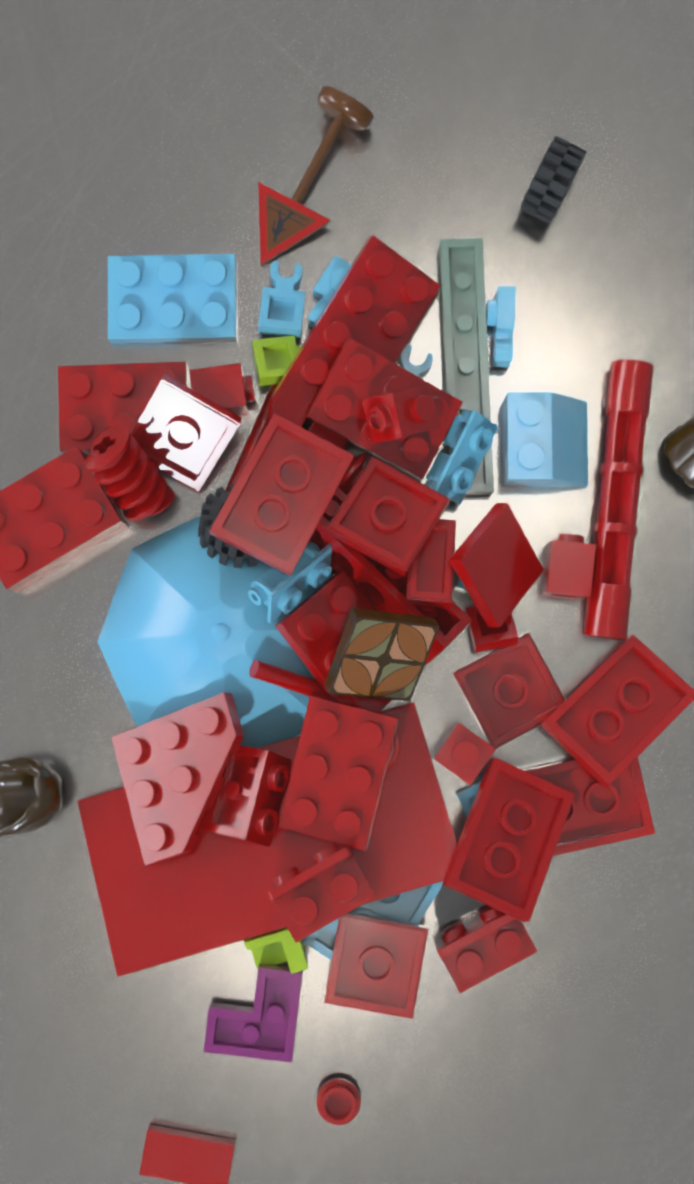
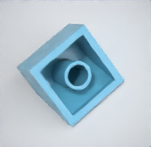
M507 392L501 403L502 487H588L587 401L554 392Z

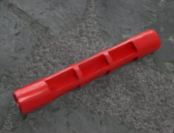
M624 359L613 361L610 364L606 404L608 420L604 460L600 464L602 480L597 523L594 524L596 552L591 597L587 598L583 631V636L627 640L632 593L630 580L634 539L637 537L638 532L636 519L640 479L643 477L644 472L642 458L646 419L649 418L654 365L646 361Z

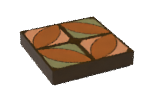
M351 608L324 684L328 693L411 701L440 627L435 618Z

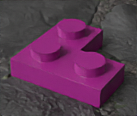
M259 963L254 1007L210 1003L203 1052L292 1063L303 971L291 974L289 967Z

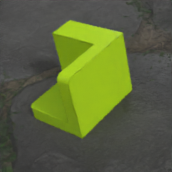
M287 927L244 940L246 950H251L257 969L259 963L277 965L284 962L288 963L291 974L308 969V952L305 943H303V940L295 943Z

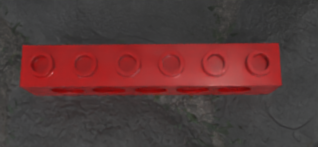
M338 487L309 542L315 543L320 551L328 544L332 546L330 563L332 571L336 574L344 570L374 611L435 618L440 627L425 662L427 665L464 630L472 619L453 600L450 608L405 605L407 574L403 577L327 534V526L347 496Z

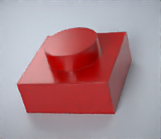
M476 605L465 607V613L472 619L468 624L475 653L518 644L519 636L512 612L501 627L497 628L487 626Z

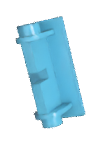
M463 409L460 416L456 415L443 443L454 450L451 456L439 451L429 473L425 477V479L429 480L426 486L461 505L466 492L473 484L474 476L486 452L493 443V437L498 426L475 410L471 412Z
M309 542L291 577L271 567L251 583L248 596L256 605L264 603L268 606L267 622L271 624L283 613L292 612L303 596L313 588L317 589L325 584L332 571L330 566L332 546L330 544L320 551L315 543Z

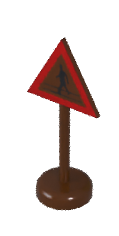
M323 86L318 95L319 107L328 116L333 118V121L292 199L258 182L261 266L332 222L330 219L305 207L301 202L342 125L357 131H364L369 128L374 119V115L366 106L336 88Z

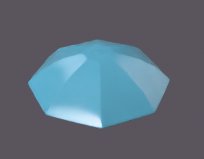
M200 516L132 548L109 607L98 644L136 726L138 727L226 692L233 695L244 733V738L240 745L259 748L301 734L309 696L252 678L249 675L251 664L253 661L259 660L316 680L275 627L289 613H283L270 624L267 622L268 606L264 603L256 605L248 596L251 583L268 571L271 566L257 559L256 566L249 567L245 560L242 562L241 568H234V560L228 559L225 566L219 563V554L213 559L207 555L208 547L202 549L200 537H198ZM313 588L311 591H309L305 596L301 598L299 604H301L317 589Z

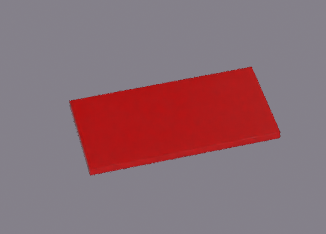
M414 702L382 711L383 713L399 717L396 734L400 740V754L397 760L387 767L368 848L366 851L349 847L376 895L375 898L365 904L442 882L457 846ZM300 736L262 746L259 749L269 750L290 759L291 776ZM287 786V788L285 789L284 794H283V798H282V802H281V806H280V810H279V814H278V816H279V822H280V818H281V814H282L283 805H284V801H285V797H286V793H287L288 786ZM124 787L77 800L117 977L286 928L287 926L275 903L267 895L268 891L276 887L272 880L294 867H297L299 873L316 864L312 858L314 855L331 845L337 844L277 827L276 832L273 834L269 847L202 830L207 813L206 810L196 832L199 836L191 852L155 865L145 866ZM337 844L339 850L347 847L345 845Z

